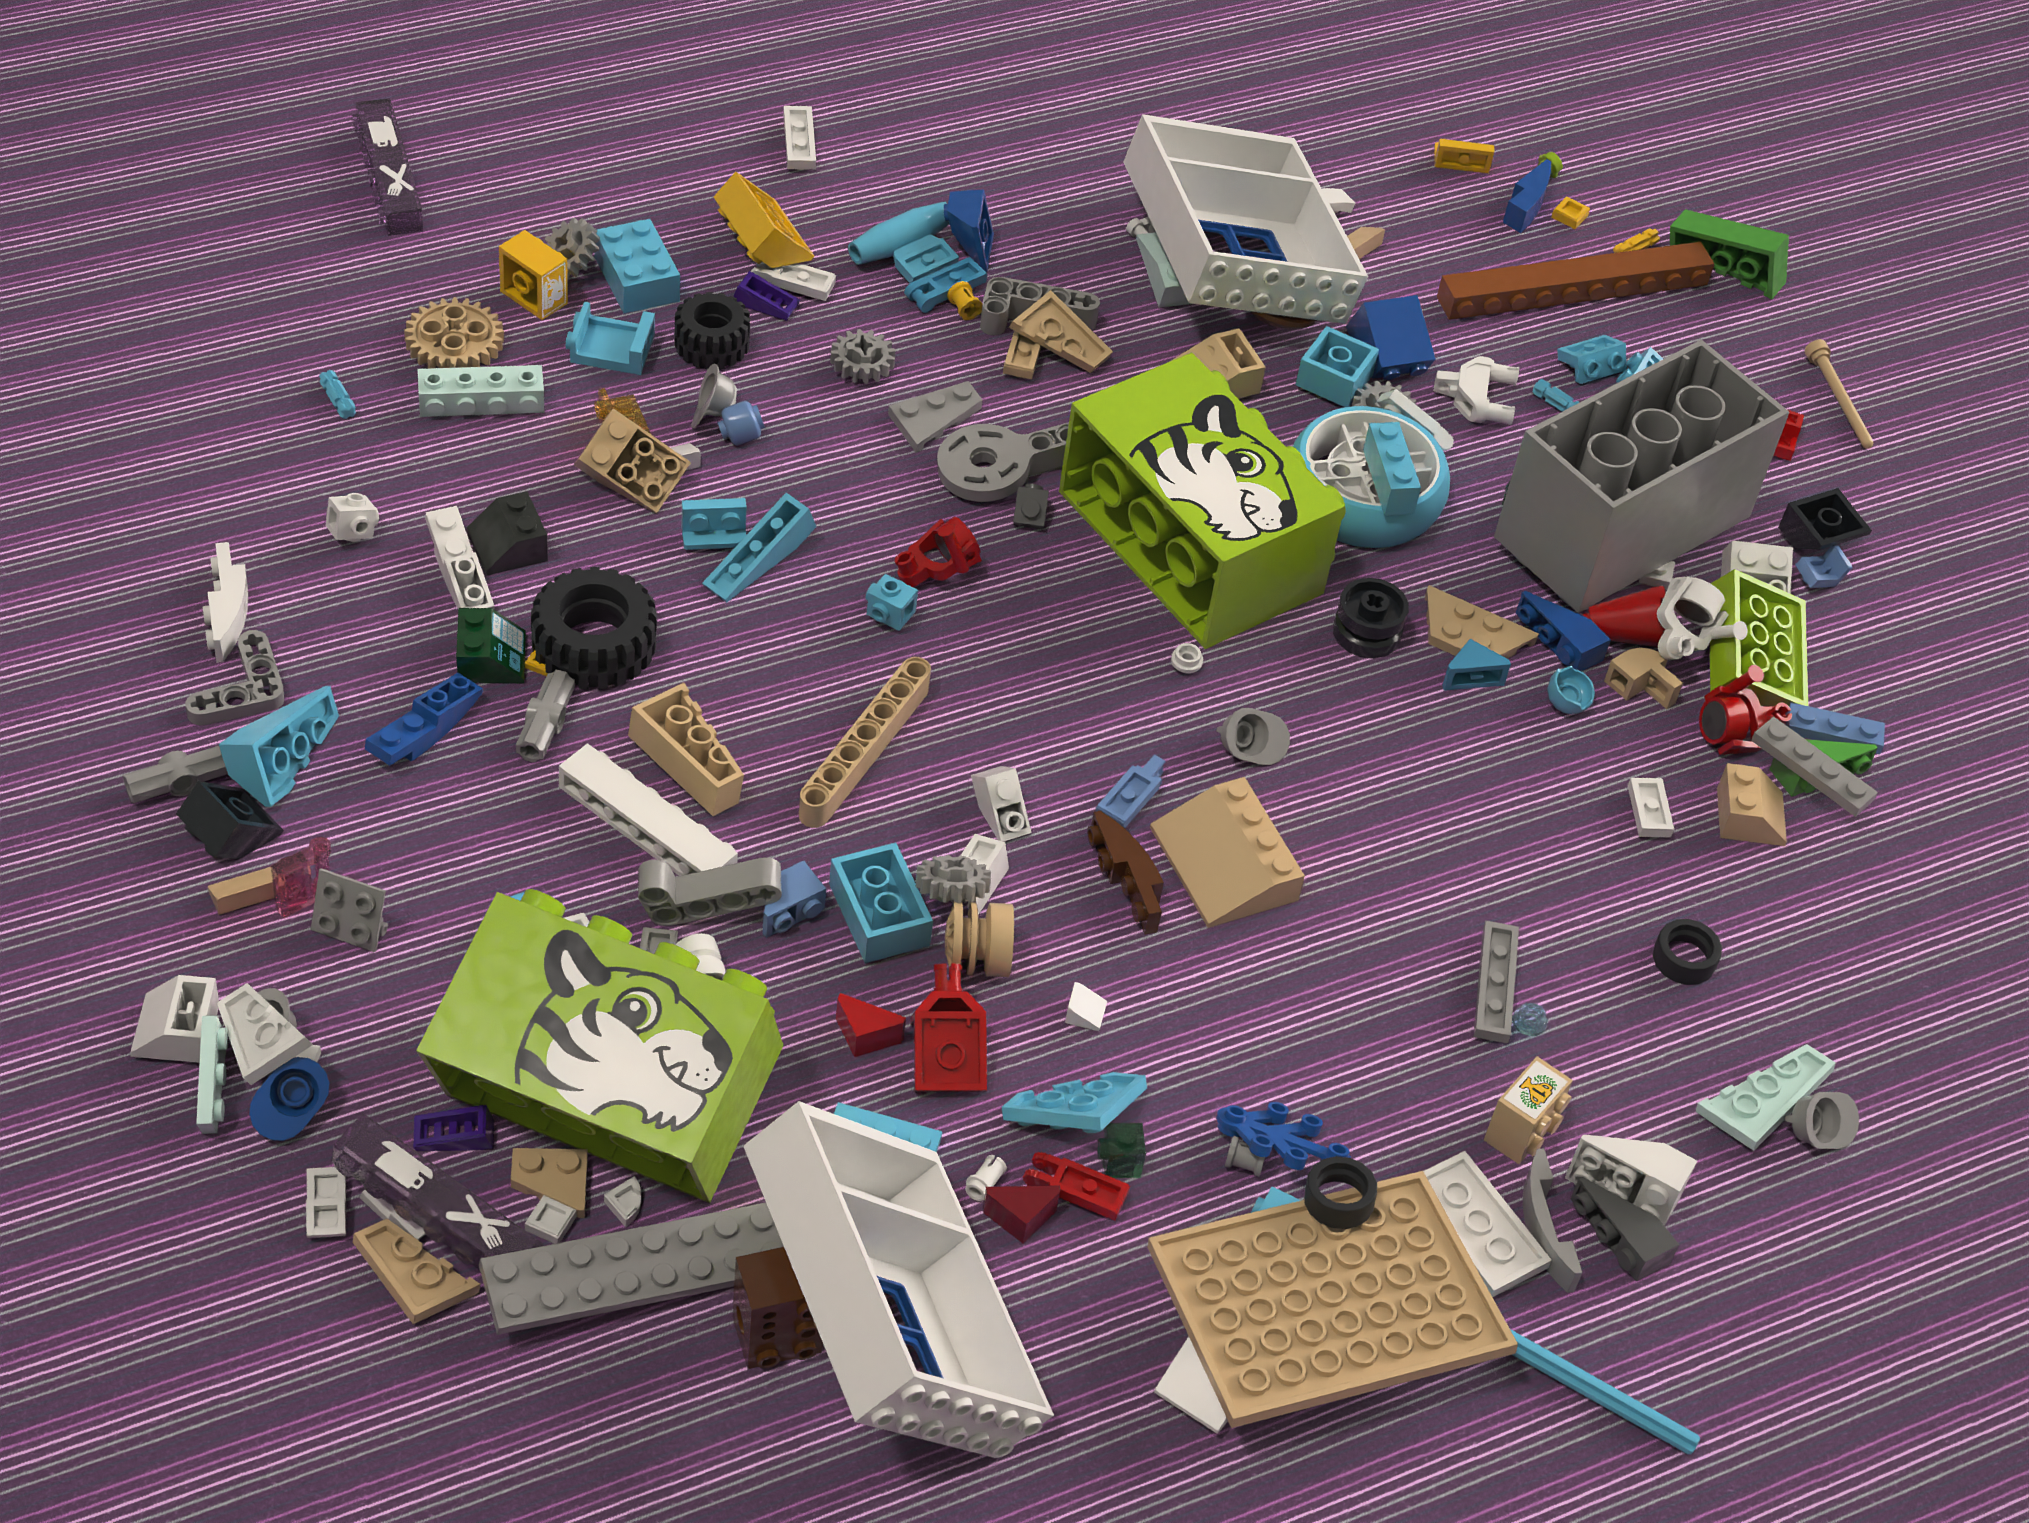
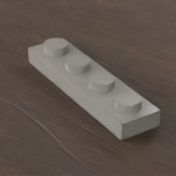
M1774 716L1761 726L1752 737V742L1855 817L1868 807L1878 794L1876 790Z
M1485 921L1482 933L1473 1037L1503 1043L1509 1042L1516 975L1518 926Z

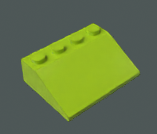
M1736 569L1710 583L1719 589L1725 598L1720 611H1726L1729 616L1722 626L1734 625L1736 622L1742 621L1748 629L1747 636L1742 640L1732 637L1712 639L1710 641V692L1718 686L1725 687L1746 673L1751 665H1757L1762 669L1764 679L1761 682H1754L1745 689H1751L1756 694L1760 705L1774 707L1777 703L1782 702L1788 706L1790 703L1808 706L1805 600Z

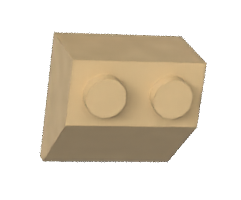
M1727 763L1717 787L1720 838L1785 846L1787 839L1783 792L1759 767Z

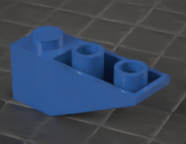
M1528 591L1522 592L1516 614L1532 631L1539 633L1538 637L1541 642L1546 644L1567 667L1572 666L1576 670L1583 671L1604 661L1611 639L1591 619Z

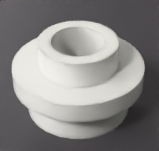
M1184 643L1173 651L1171 663L1180 672L1194 673L1202 667L1203 656L1196 645Z

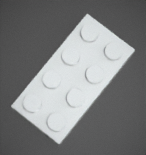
M1466 1151L1423 1171L1492 1297L1550 1267L1552 1259Z

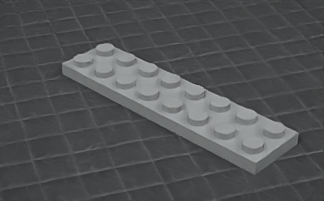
M760 1203L480 1258L479 1268L496 1333L500 1335L733 1287L736 1257L784 1247L767 1203Z

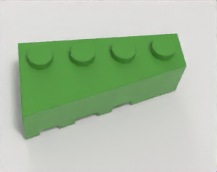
M1686 209L1670 226V246L1701 242L1714 262L1713 268L1716 270V273L1722 276L1729 274L1741 280V285L1749 289L1755 287L1764 291L1763 296L1773 299L1785 285L1787 279L1789 235Z

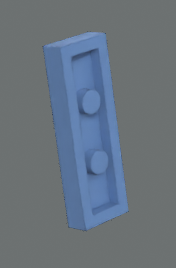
M1790 703L1789 705L1791 711L1787 712V714L1792 713V718L1786 722V726L1803 738L1875 744L1878 747L1876 754H1880L1884 747L1885 723L1796 703Z

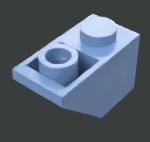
M804 860L781 871V898L777 902L766 905L764 909L762 933L766 938L775 933L785 932L792 925L806 918H813L825 910L826 887Z

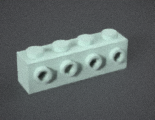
M542 365L418 369L420 417L544 413Z

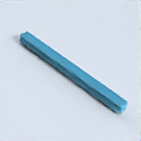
M1511 1330L1518 1343L1516 1353L1512 1354L1513 1356L1684 1453L1692 1454L1700 1441L1698 1434Z

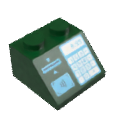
M459 608L456 651L457 672L474 683L524 684L526 630L492 608Z

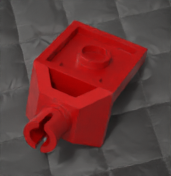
M947 963L933 965V971L935 972L934 991H931L910 1017V1025H914V1092H986V1011L967 991H962L961 964L951 963V966H949V980H947Z

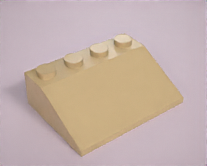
M1245 777L1214 785L1150 824L1151 831L1208 928L1299 900L1305 875Z

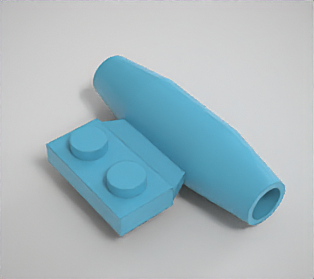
M940 202L913 208L875 225L849 243L848 251L851 259L859 265L893 256L896 269L909 283L957 263L959 256L943 238L939 239L934 236L950 225V222L945 221L944 204L947 203Z

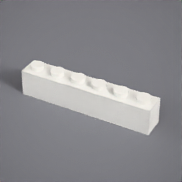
M588 743L559 765V788L655 859L666 862L678 876L737 863L738 853L729 843L719 840L704 825L697 824L686 816L678 806L671 805L660 797L655 789L642 784L630 771L622 769L612 762L604 752L597 751Z

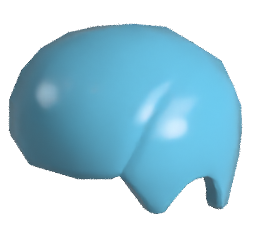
M1572 666L1561 670L1558 668L1551 676L1547 687L1550 702L1557 710L1566 714L1583 712L1592 705L1595 691L1592 681L1584 672L1576 670Z

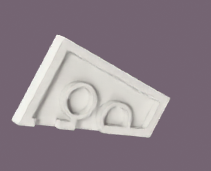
M248 983L217 1002L242 1077L250 1085H253L313 1045Z

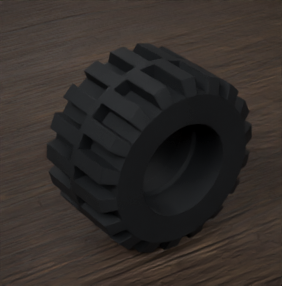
M706 292L703 295L700 293L694 294V298L688 297L684 300V304H679L677 312H675L674 345L677 348L676 352L679 356H683L684 361L687 363L692 362L693 366L698 368L703 366L705 369H708L712 364H717L719 369H725L727 365L730 367L736 365V361H741L744 359V355L748 353L750 313L748 309H745V305L742 302H737V298L733 296L727 297L724 293L713 294V292Z

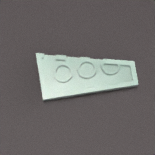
M1806 1044L1774 1061L1772 1067L1763 1072L1758 1070L1748 1075L1747 1080L1735 1087L1730 1085L1722 1089L1715 1098L1711 1100L1706 1098L1698 1102L1695 1112L1754 1151L1785 1120V1116H1789L1792 1113L1795 1103L1800 1098L1809 1096L1834 1071L1836 1063Z

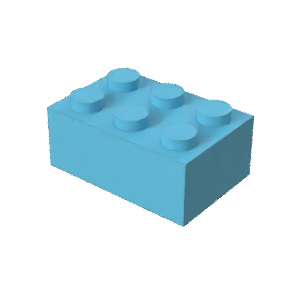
M651 219L597 229L596 235L600 237V241L596 245L599 247V251L594 252V257L623 314L680 302V273Z
M896 842L831 859L829 885L864 963L930 946L933 919L918 888L915 887L916 883Z

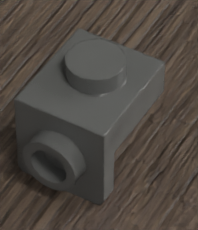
M1025 484V487L1018 486L1013 525L1044 529L1049 491L1043 490V487L1037 484Z

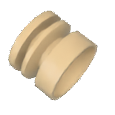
M953 901L945 929V955L948 966H951V963L961 964V959H966V974L972 976L977 960H983L986 976L1009 977L1012 967L1014 943L1013 904L989 903L985 918H979L976 902H970L968 917H963V903Z

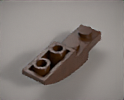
M1094 811L1091 826L1087 828V835L1090 845L1095 846L1097 849L1098 865L1101 872H1106L1110 884L1121 883L1124 895H1129L1132 902L1133 918L1135 922H1140L1144 935L1157 933L1162 914L1159 903L1164 885L1157 867L1140 843L1124 827L1102 811Z

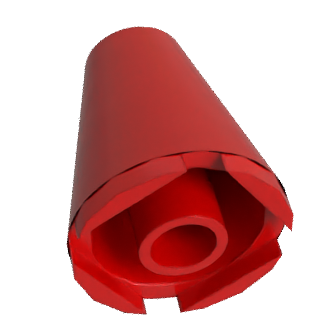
M1656 586L1588 607V613H1583L1582 616L1591 619L1611 641L1658 648L1659 640L1665 629L1657 618V610L1662 603V598L1666 594L1664 586Z

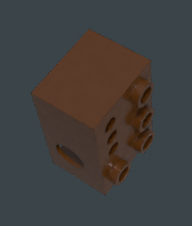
M780 1247L736 1257L732 1317L747 1369L756 1367L770 1368L779 1362L792 1359L806 1360L818 1353H822V1339L785 1248Z

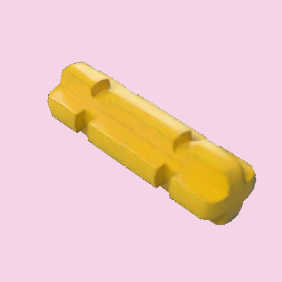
M1649 228L1643 231L1642 234L1639 233L1616 245L1613 251L1618 253L1646 249L1650 245L1652 246L1659 242V232L1657 229L1652 230Z

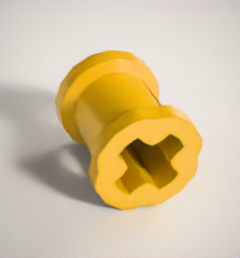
M966 281L954 284L949 289L947 298L952 304L957 306L958 314L963 320H972L982 312V302L973 295V289Z

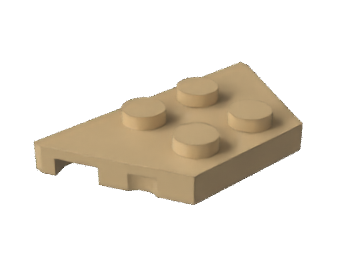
M1429 585L1427 588L1425 601H1427L1428 607L1426 614L1429 626L1428 644L1456 656L1468 640L1472 639L1507 659L1515 655L1517 649L1526 644L1530 647L1535 645L1539 633Z

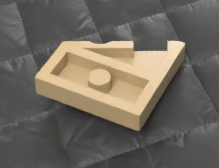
M513 1148L511 1188L524 1194L535 1195L539 1200L545 1195L577 1210L578 1218H585L588 1149Z

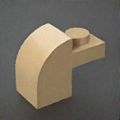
M1648 648L1630 649L1612 659L1604 680L1606 684L1626 701L1645 690L1666 709L1676 703L1683 685L1682 681L1665 668L1668 660L1662 658L1658 651Z

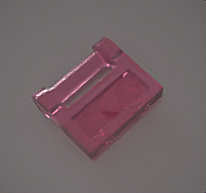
M316 837L310 841L308 848L291 856L283 857L277 863L271 865L276 910L282 918L315 903L319 869L322 868L330 871L328 857L331 854V843L327 838ZM315 864L316 877L312 884L310 866Z

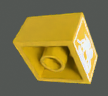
M526 230L499 246L500 292L541 320H544L568 304L567 258L560 252L555 251L543 243L541 239L536 238Z

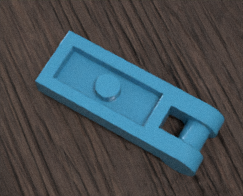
M968 257L911 282L905 288L904 294L911 301H916L917 307L923 313H927L936 304L948 299L947 293L954 284L966 281L974 288L986 282L987 272L971 257Z

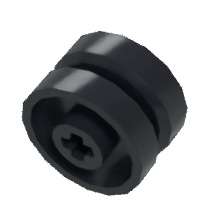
M1376 578L1357 579L1346 585L1340 595L1338 611L1333 623V635L1341 647L1358 657L1371 659L1386 657L1394 652L1401 642L1403 627L1409 613V602L1404 593L1392 583Z

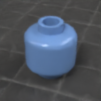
M742 401L724 408L721 412L723 420L717 422L723 439L730 438L732 444L736 446L758 439L761 436V429L765 428L757 405L752 406L748 401Z

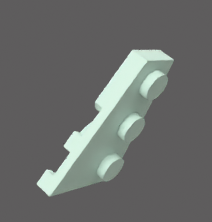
M202 1016L196 1123L202 1134L217 1133L218 1122L224 1121L225 1106L224 1100L221 1099L222 1086L226 1084L225 1055L228 1046L227 1028L222 1027L217 1016Z

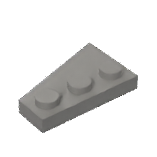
M966 381L889 405L888 415L915 453L924 448L926 442L941 437L945 429L951 425L960 424L982 409L983 400L970 382Z

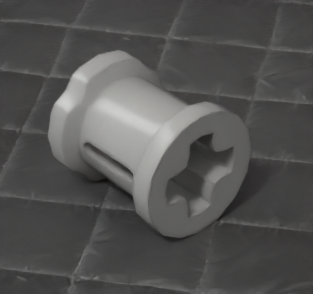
M1233 1136L1225 1167L1237 1166L1253 1171L1254 1176L1260 1177L1265 1157L1254 1155L1250 1152L1247 1143L1241 1142L1239 1137Z

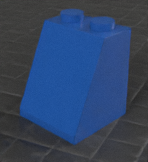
M1418 295L1364 302L1346 325L1349 336L1379 349L1372 379L1383 377L1384 380H1391L1399 377L1401 374L1408 373L1411 376H1418L1426 373L1427 369L1436 360Z

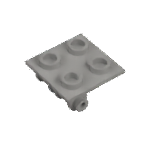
M320 868L311 930L376 952L379 935L384 936L388 929V923L383 922L382 918L386 890Z

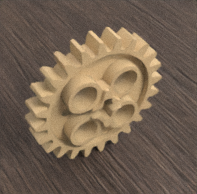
M456 297L452 299L451 303H447L444 298H441V304L439 305L430 301L429 309L420 306L419 314L411 313V320L406 321V329H404L406 350H410V357H418L419 365L428 362V368H435L436 366L439 368L480 367V363L489 366L490 358L497 359L498 351L503 350L504 330L502 321H498V314H491L490 307L481 309V302L479 301L474 305H469L468 298L463 303H458Z

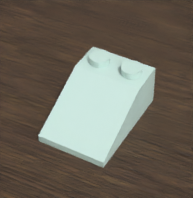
M1156 232L1137 234L1136 240L1158 307L1193 304L1188 302Z

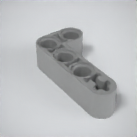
M994 277L987 283L982 303L980 328L988 335H1001L1006 330L1008 319H1016L1051 290L1093 330L1097 326L1100 300L1096 295L1089 292L1006 277Z
M758 858L675 877L670 866L661 860L645 861L638 869L639 901L650 919L659 926H673L777 902L782 895L781 866L773 858Z

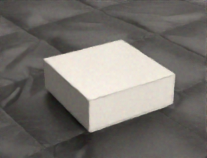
M543 1195L525 1222V1231L553 1244L560 1243L576 1219L577 1210Z

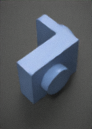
M1838 545L1831 546L1823 556L1802 557L1795 564L1802 575L1803 581L1810 588L1835 587L1852 569L1851 563Z

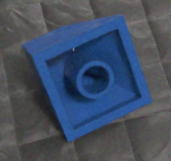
M984 189L951 191L948 204H944L945 221L950 222L953 235L968 255L987 272L994 232Z

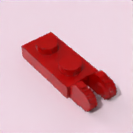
M1035 1152L1031 1161L1033 1166L1039 1169L1040 1172L1033 1168L1025 1171L1022 1178L1027 1186L1060 1185L1059 1198L1116 1221L1129 1194V1184L1063 1157V1159H1060L1051 1154H1046V1152Z

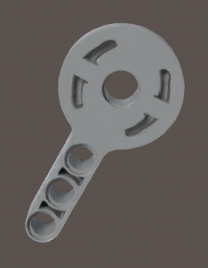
M1069 422L1029 434H1017L1005 427L993 424H974L960 428L951 433L939 447L937 454L939 478L950 492L967 500L988 502L1008 497L1018 490V486L1022 487L1024 483H1028L1029 476L1063 466ZM979 462H988L992 464L989 467L975 466V464Z

